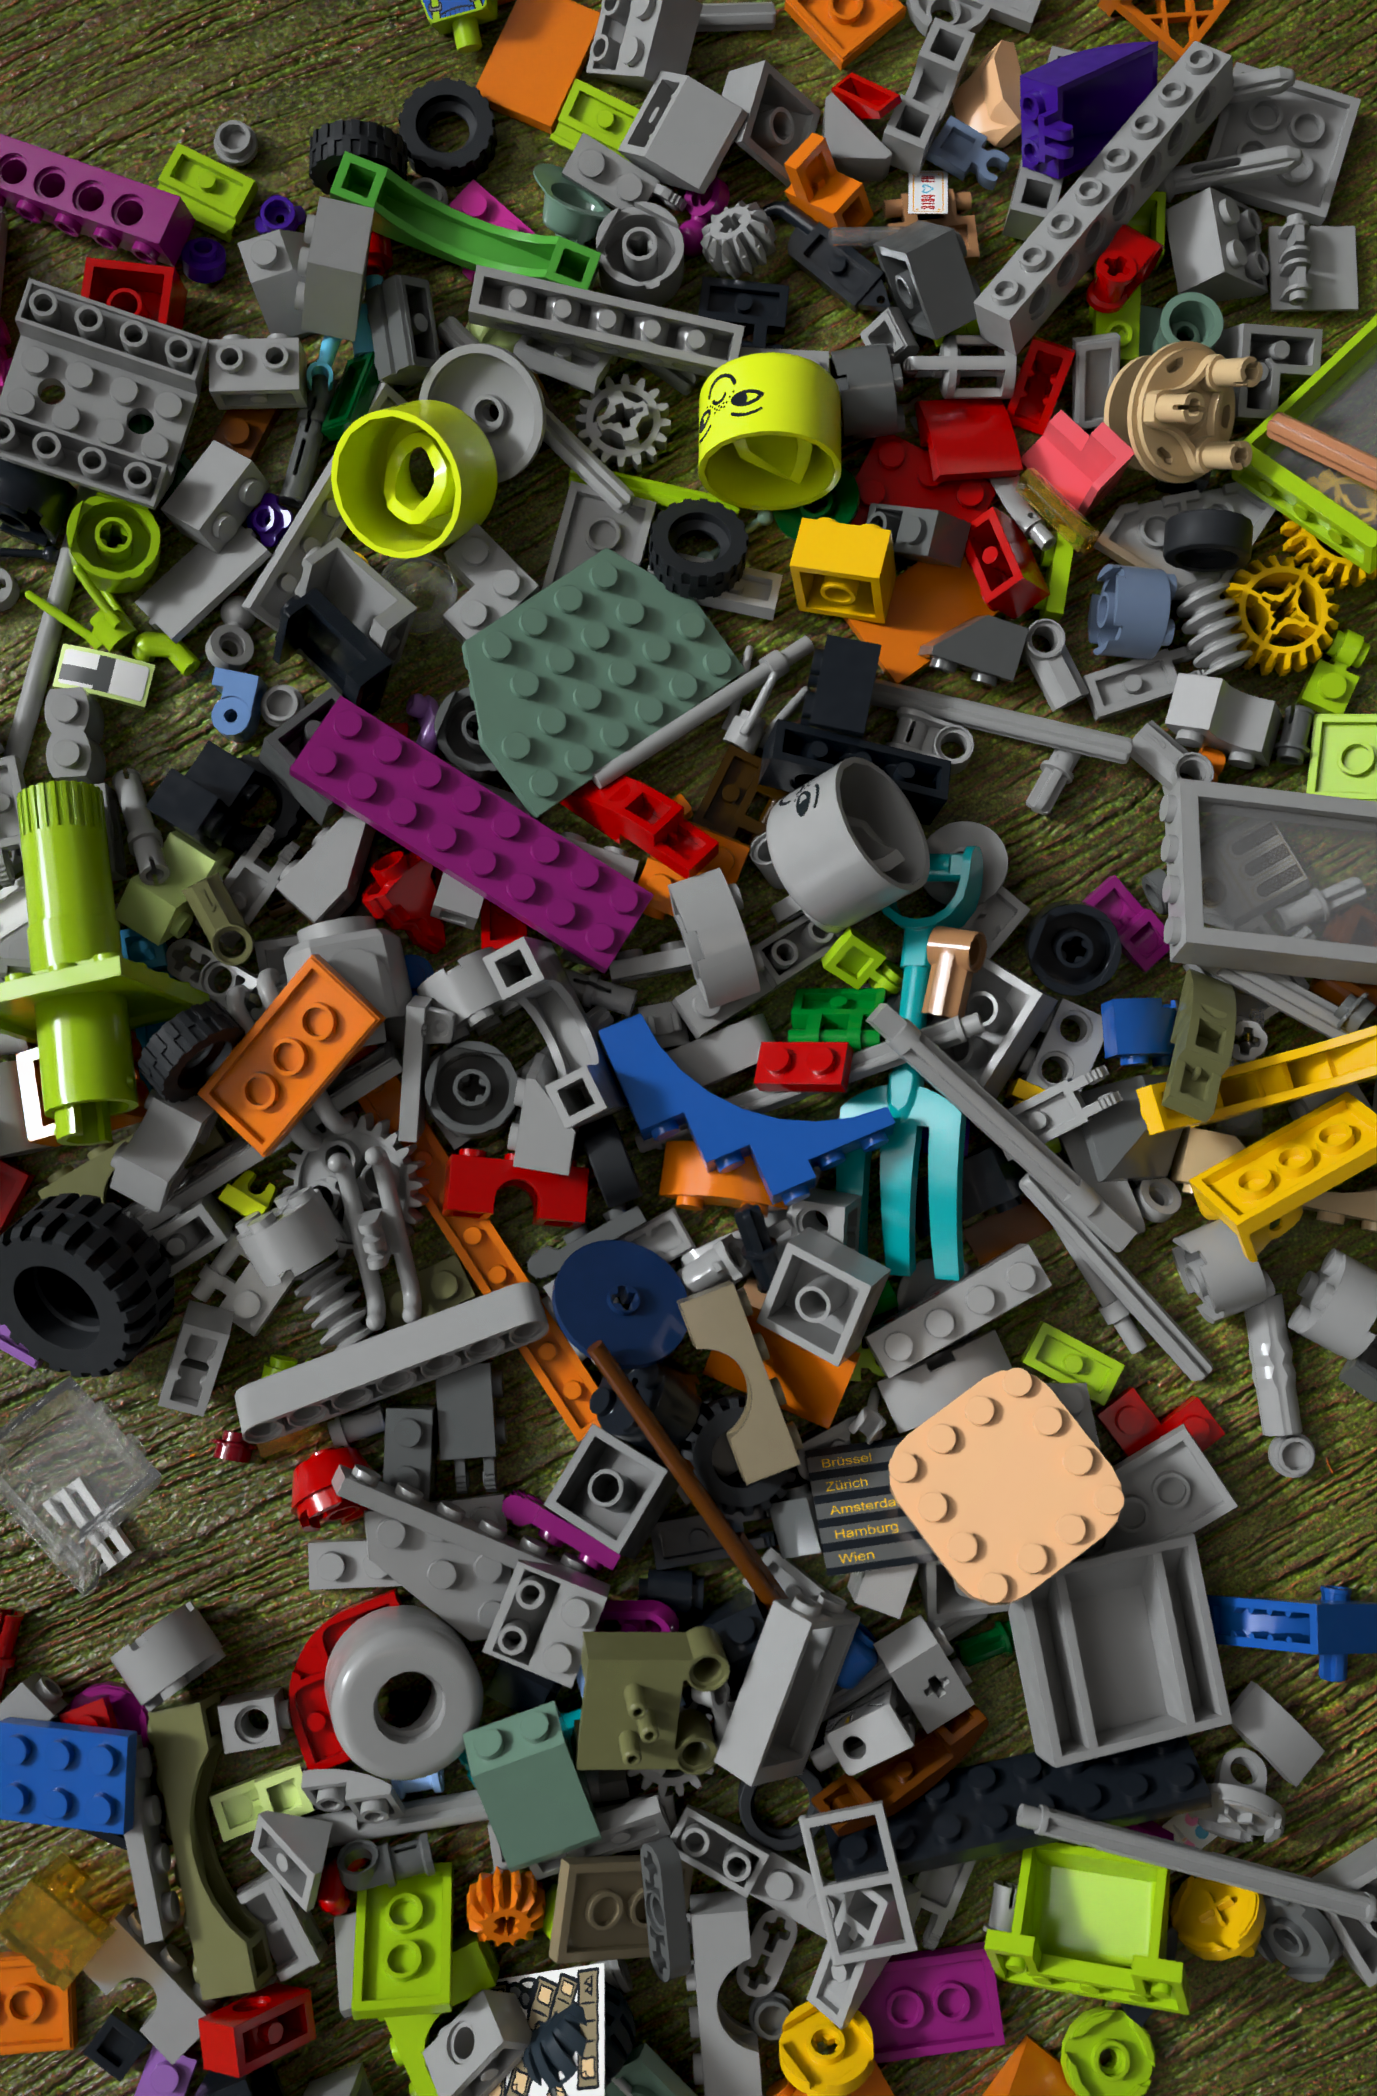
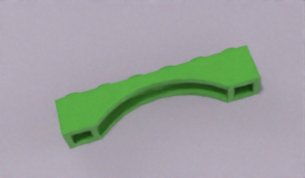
M347 151L344 152L330 190V198L374 208L373 232L474 272L476 271V265H481L592 291L599 271L601 252L560 236L519 232L474 218L430 197L406 182L389 168Z

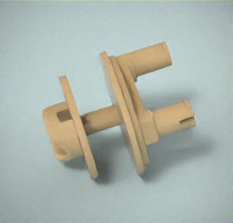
M1194 341L1174 342L1160 348L1153 355L1141 356L1127 363L1118 372L1107 393L1104 406V423L1133 449L1135 455L1128 467L1138 471H1147L1158 480L1168 483L1191 482L1213 469L1242 470L1243 467H1247L1252 460L1250 444L1247 441H1229L1235 420L1234 387L1252 388L1256 386L1263 374L1261 363L1255 362L1256 358L1253 356L1226 359L1221 354H1216L1206 345Z

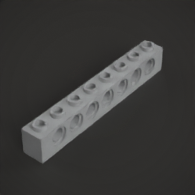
M1197 41L1191 44L973 302L982 339L1017 356L1110 245L1120 227L1132 219L1234 97L1232 55Z

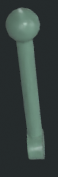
M760 510L757 518L746 526L745 532L749 535L760 526L771 525L774 521L773 512ZM717 546L710 552L701 551L697 557L714 560L720 554V547Z

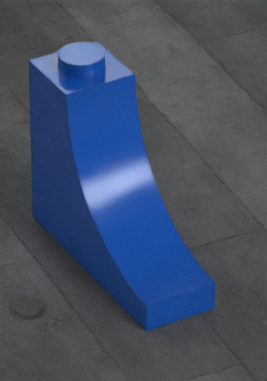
M1207 1595L1216 1644L1315 1655L1377 1653V1602Z

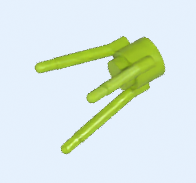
M74 565L73 572L100 609L90 619V624L94 627L92 632L30 590L25 592V597L87 640L95 650H100L105 646L110 653H115L129 644L138 633L134 623L124 613L114 594L99 591L80 565Z

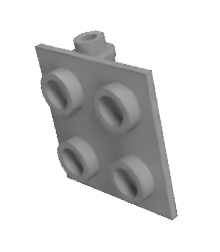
M1295 213L1287 217V223L1283 226L1268 227L1271 312L1358 311L1355 226H1310V223L1305 220L1304 214Z

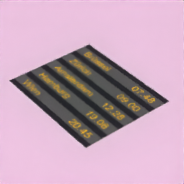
M905 1437L873 1441L871 1444L864 1442L805 1451L827 1577L939 1561L900 1506L898 1507L890 1491L889 1461L893 1456L895 1448Z

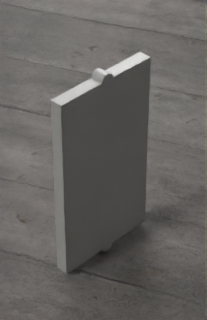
M240 525L234 537L228 541L219 554L198 543L134 603L150 618L149 624L154 629L160 628L177 644L272 554L256 539L257 535L251 528L245 529Z

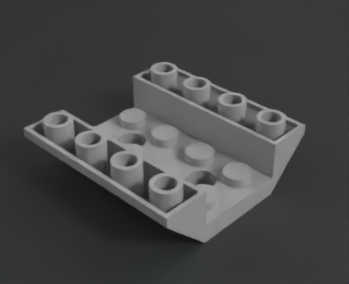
M29 278L15 318L20 338L0 395V459L155 510L173 483L197 409L209 340ZM51 385L60 386L65 390V397L58 404H47L40 399L43 389ZM143 414L149 416L154 421L153 428L145 434L132 432L129 429V422L136 415Z

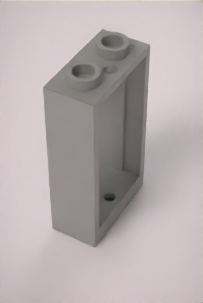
M820 1592L819 1596L809 1597L798 1594L794 1598L774 1600L714 1760L715 1763L751 1787L801 1775L804 1771L861 1618L846 1609V1601L834 1594Z

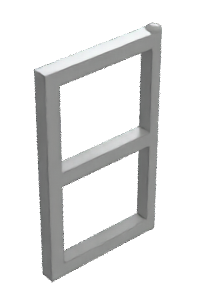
M883 1800L799 1816L798 1820L833 1966L840 1967L844 1964L917 1951L918 1944ZM875 1815L888 1871L840 1882L824 1883L811 1827ZM892 1883L905 1939L840 1951L827 1896Z

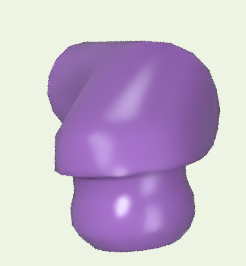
M415 693L409 697L406 711L408 715L417 718L421 728L416 744L435 755L438 743L434 723L439 705L430 695L424 697L422 694Z

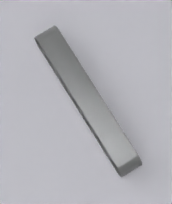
M529 1282L509 1285L242 1386L236 1391L234 1397L244 1441L259 1444L278 1439L541 1339L549 1331V1324L537 1286Z

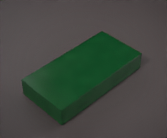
M374 351L347 361L321 430L332 441L340 439L353 422L368 414L380 383L374 363Z

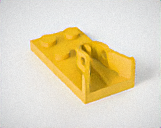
M1346 1091L1189 1179L1201 1214L1208 1220L1221 1219L1237 1235L1245 1257L1250 1262L1258 1261L1257 1256L1271 1240L1281 1237L1300 1220L1303 1214V1204L1377 1163V1114ZM1280 1219L1278 1226L1270 1229L1271 1222Z

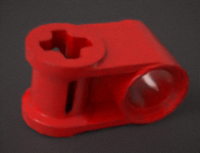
M1123 224L1097 261V275L1090 283L1086 292V299L1089 305L1101 313L1111 314L1118 312L1123 308L1138 286L1149 277L1162 254L1164 246L1127 224Z

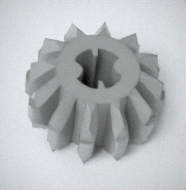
M742 200L732 208H728L725 205L724 211L719 215H711V224L701 229L703 239L700 242L703 247L702 252L707 262L712 265L720 277L731 275L734 279H737L744 272L748 271L752 274L755 267L767 264L766 256L776 251L774 244L777 238L774 232L775 227L771 218L767 217L765 211L760 208L757 202L746 205Z

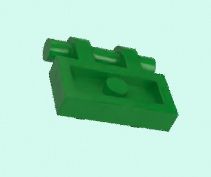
M796 989L791 1011L792 1029L788 1030V1042H848L853 1048V1052L882 1043V1035L865 1020L880 1003H887L886 989Z

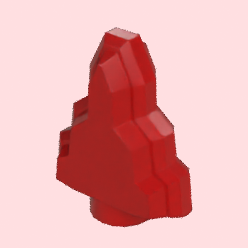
M401 851L389 853L371 866L370 871L375 881L361 895L363 898L362 902L375 919L384 918L393 930H405L413 944L429 954H437L446 945L443 920L430 916L437 894L436 887L431 878L434 866L413 852L406 855Z

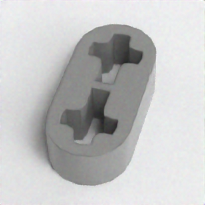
M767 1904L760 1908L749 1930L751 1958L736 1966V1977L739 1987L747 1995L753 1997L765 1996L772 1992L780 1978L798 1933L796 1921ZM777 1917L783 1918L784 1928L787 1932L778 1931L772 1944L766 1943L769 1938L768 1926L765 1924L766 1921L774 1923ZM761 1954L766 1955L764 1968L767 1977L759 1975L755 1981L749 1979V1970L746 1966L755 1967Z

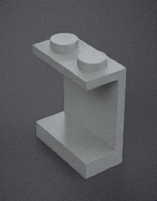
M338 537L323 547L319 545L313 547L302 561L303 572L301 580L295 589V595L302 597L316 587L393 662L392 667L400 662L417 607Z

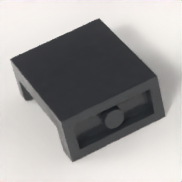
M316 587L302 597L296 595L290 598L280 610L281 618L279 629L275 636L276 644L273 660L281 665L295 654H299L344 698L371 715L378 711L393 662Z

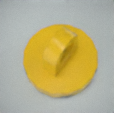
M1191 1875L1182 1883L1175 1894L1170 1916L1172 1925L1179 1933V1939L1190 1953L1204 1960L1224 1961L1238 1955L1248 1958L1254 1957L1261 1939L1260 1932L1264 1927L1266 1906L1263 1894L1201 1877L1195 1878Z

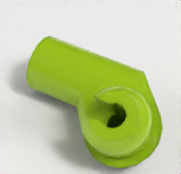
M145 631L135 638V644L132 646V654L136 660L153 662L155 657L168 658L184 676L194 673L201 663L181 640L175 644L165 633Z

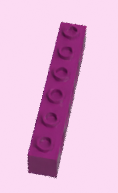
M0 133V210L3 207L16 210L22 217L37 224L44 220L54 224L62 232L73 237H79L80 234L93 238L101 246L112 251H117L118 247L128 250L148 264L155 265L158 261L175 267L196 221L180 196Z

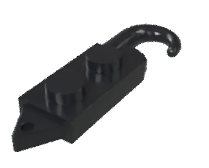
M774 201L762 208L767 217L769 216L771 219L775 217L782 218L795 228L788 241V254L793 264L857 314L860 309L884 312L888 307H891L883 284L885 282L884 272L821 222L817 223L796 205L787 201Z

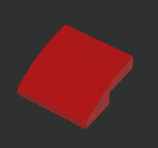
M945 399L917 401L915 403L921 447L928 446L934 482L1016 477L1023 470L1014 429L1001 399Z

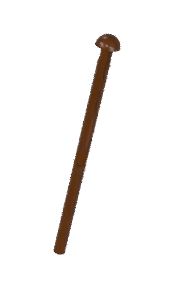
M598 1340L591 1344L586 1350L767 1611L770 1612L774 1600L789 1599L743 1531L737 1533L734 1531L694 1474L693 1470L695 1468L692 1463L679 1452L604 1342Z

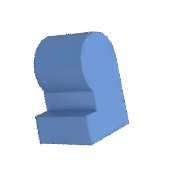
M215 667L212 685L222 693V696L212 710L211 720L213 725L222 735L233 742L249 740L258 728L261 716L260 702L266 692L267 684L257 675Z

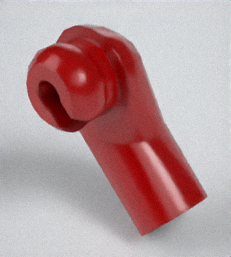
M337 1856L323 1866L317 1894V1901L322 1911L329 1912L333 1916L343 1914L350 1904L349 1894L340 1880L336 1864ZM366 1858L357 1859L348 1866L347 1870L355 1872L369 1860Z

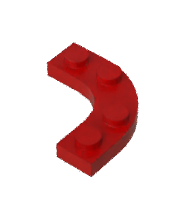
M397 1588L353 1604L331 1616L309 1638L299 1655L290 1680L289 1710L293 1729L308 1770L328 1769L351 1760L338 1742L325 1697L324 1685L327 1663L339 1638L358 1619L384 1607L403 1605Z

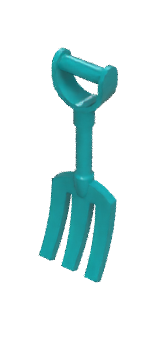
M967 846L964 853H929L930 871L926 882H959L955 896L943 910L931 917L913 919L902 916L897 907V901L882 909L884 915L904 930L900 968L904 970L899 1015L903 1019H909L918 1029L927 1027L928 1015L921 1012L931 965L927 959L928 939L936 926L963 927L976 911L982 891L984 869L983 855L979 846ZM908 1063L893 1067L892 1072L888 1074L887 1085L868 1089L844 1103L840 1108L839 1119L855 1117L888 1106L895 1121L893 1134L888 1136L889 1142L880 1147V1198L886 1267L891 1269L889 1275L910 1277L916 1270L915 1225L918 1167L923 1128H929V1215L935 1279L960 1281L965 1274L962 1235V1183L967 1117L948 1099L924 1088L925 1078ZM861 1147L845 1154L846 1160L836 1166V1191L862 1196L858 1252L868 1257V1199L872 1151L863 1152Z

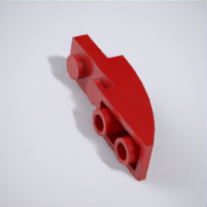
M625 775L620 776L602 789H599L591 780L560 802V804L618 844L628 839L684 879L696 876L719 854V842L685 820L683 806L646 784Z

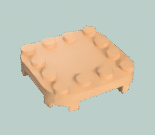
M1022 1368L998 1371L983 1378L910 1432L895 1448L893 1456L889 1461L890 1491L898 1507L900 1506L957 1583V1587L970 1599L988 1605H1010L1025 1598L1033 1590L1101 1540L1118 1521L1120 1511L1124 1505L1121 1483L1111 1464L1052 1389L1037 1376L1029 1374Z

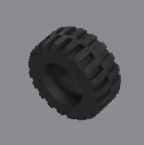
M63 1193L58 1196H49L41 1200L0 1235V1325L5 1324L11 1332L10 1338L17 1345L19 1343L24 1345L29 1350L28 1355L35 1360H44L49 1363V1368L61 1373L68 1370L71 1372V1376L81 1378L108 1376L127 1367L167 1325V1321L173 1313V1297L175 1296L174 1278L169 1277L171 1273L170 1263L167 1256H161L159 1252L160 1244L153 1235L149 1237L141 1228L143 1224L134 1216L129 1218L123 1214V1208L112 1202L101 1203V1198L93 1195H82L80 1197L79 1193Z

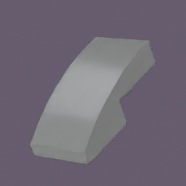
M1253 1681L1247 1685L1229 1708L1232 1724L1230 1725L1249 1746L1259 1751L1284 1780L1295 1787L1299 1785L1325 1752L1314 1738L1279 1703Z
M340 1769L303 1770L301 1789L316 1810L335 1812L343 1809L344 1806H349L359 1822L364 1821L370 1824H379L387 1821L388 1818L405 1816V1806L393 1786L379 1778Z

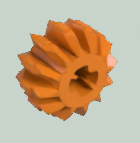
M496 1866L493 1874L479 1873L478 1882L469 1885V1892L467 1894L466 1920L469 1923V1930L477 1933L479 1942L493 1940L495 1947H498L503 1942H509L515 1947L517 1940L520 1938L532 1940L534 1931L543 1928V1920L545 1918L546 1896L542 1882L537 1881L531 1871L520 1873L517 1870L511 1873L510 1870H502L499 1866Z

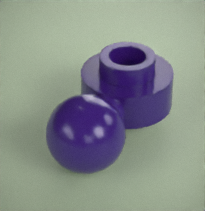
M205 237L195 238L185 243L178 260L182 261V270L189 279L207 284L223 278L226 273V252L220 243Z

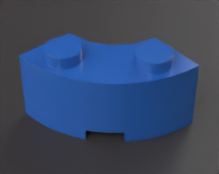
M1162 998L1112 999L1101 1004L1105 1059L1120 1058L1121 1066L1149 1064V1060H1152V1067H1170L1175 1044L1170 1041L1179 1000H1170L1171 1004L1162 1005Z

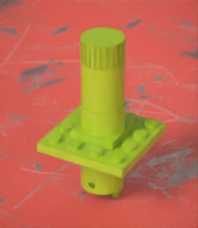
M60 780L47 783L42 782L22 789V792H19L16 797L29 923L27 939L31 973L9 974L5 976V982L0 983V1033L38 1045L44 1115L55 1120L54 1134L57 1143L70 1146L113 1142L110 1116L127 1113L138 1107L130 1029L170 1021L176 1014L189 1009L192 1005L210 1001L208 993L192 987L189 982H180L170 978L168 973L156 972L147 968L145 963L133 962L123 957L119 922L116 920L103 791L98 786L95 787L94 784H87V782Z

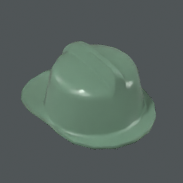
M544 163L536 165L533 175L545 193L543 223L556 236L563 237L580 245L592 241L596 237L601 222L611 210L605 206L602 200L563 177L562 171L564 168Z

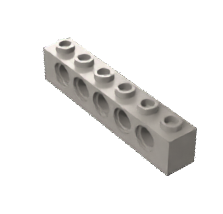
M476 265L468 310L469 323L705 377H709L721 365L739 357L745 327L481 265Z

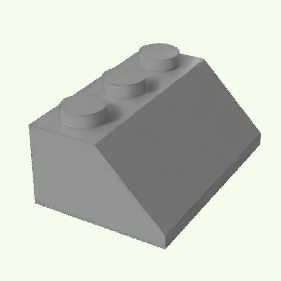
M986 957L982 968L977 973H973L964 1015L965 1017L978 1012L985 1032L968 1037V1042L942 1051L991 1096L997 1099L1058 1000ZM928 1015L927 1026L947 1019ZM925 1079V1083L928 1084L929 1086H931L932 1088H934V1087Z

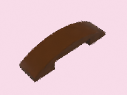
M973 1705L929 1734L923 1729L915 1735L913 1747L876 1764L856 1780L853 1776L845 1773L812 1797L811 1802L817 1811L822 1813L883 1800L888 1818L921 1797L946 1776L981 1737L989 1725L988 1719ZM875 1815L829 1825L838 1836H843L877 1824Z

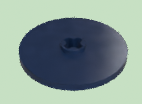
M603 1240L587 1244L576 1250L566 1259L555 1278L552 1304L556 1320L567 1339L589 1358L591 1357L586 1351L587 1348L594 1342L602 1340L622 1369L646 1368L661 1362L672 1354L687 1331L677 1304V1300L688 1297L681 1279L664 1259L641 1245L621 1240ZM615 1297H620V1301L623 1304H630L628 1310H623L621 1303H613Z

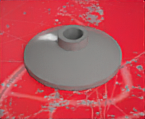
M971 821L953 822L939 828L926 840L929 853H964L967 846L980 847L983 855L984 869L982 891L977 906L990 900L1001 889L1008 872V856L1002 840L990 828ZM926 882L923 887L935 901L947 906L955 896L959 882Z

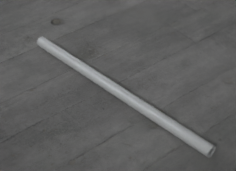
M79 485L77 498L72 510L82 500L85 501L96 495L99 491ZM65 533L47 601L67 614L77 576L73 572V564L70 559L67 535ZM43 611L3 757L10 755L19 757L22 771H24L64 624Z

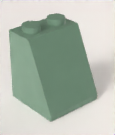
M555 1701L462 1734L472 1780L511 1873L602 1840L585 1770H576L571 1734Z

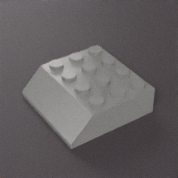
M1189 1533L1073 1560L1025 1598L1010 1604L1008 1615L1035 1754L1054 1768L1232 1724L1194 1534Z

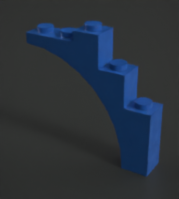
M641 1013L598 1030L604 1050L643 1141L652 1137L654 1141L670 1138L680 1131L679 1126L686 1123L708 1173L718 1169L719 1173L732 1171L745 1163L744 1157L751 1155L772 1205L783 1201L785 1206H789L808 1198L811 1195L809 1189L816 1186V1176L812 1168L819 1166L821 1171L831 1169L846 1160L845 1154L861 1147L863 1152L876 1150L889 1142L888 1136L893 1134L895 1121L888 1106L851 1118L816 1122L778 1119L742 1109L710 1093L685 1074L658 1044Z

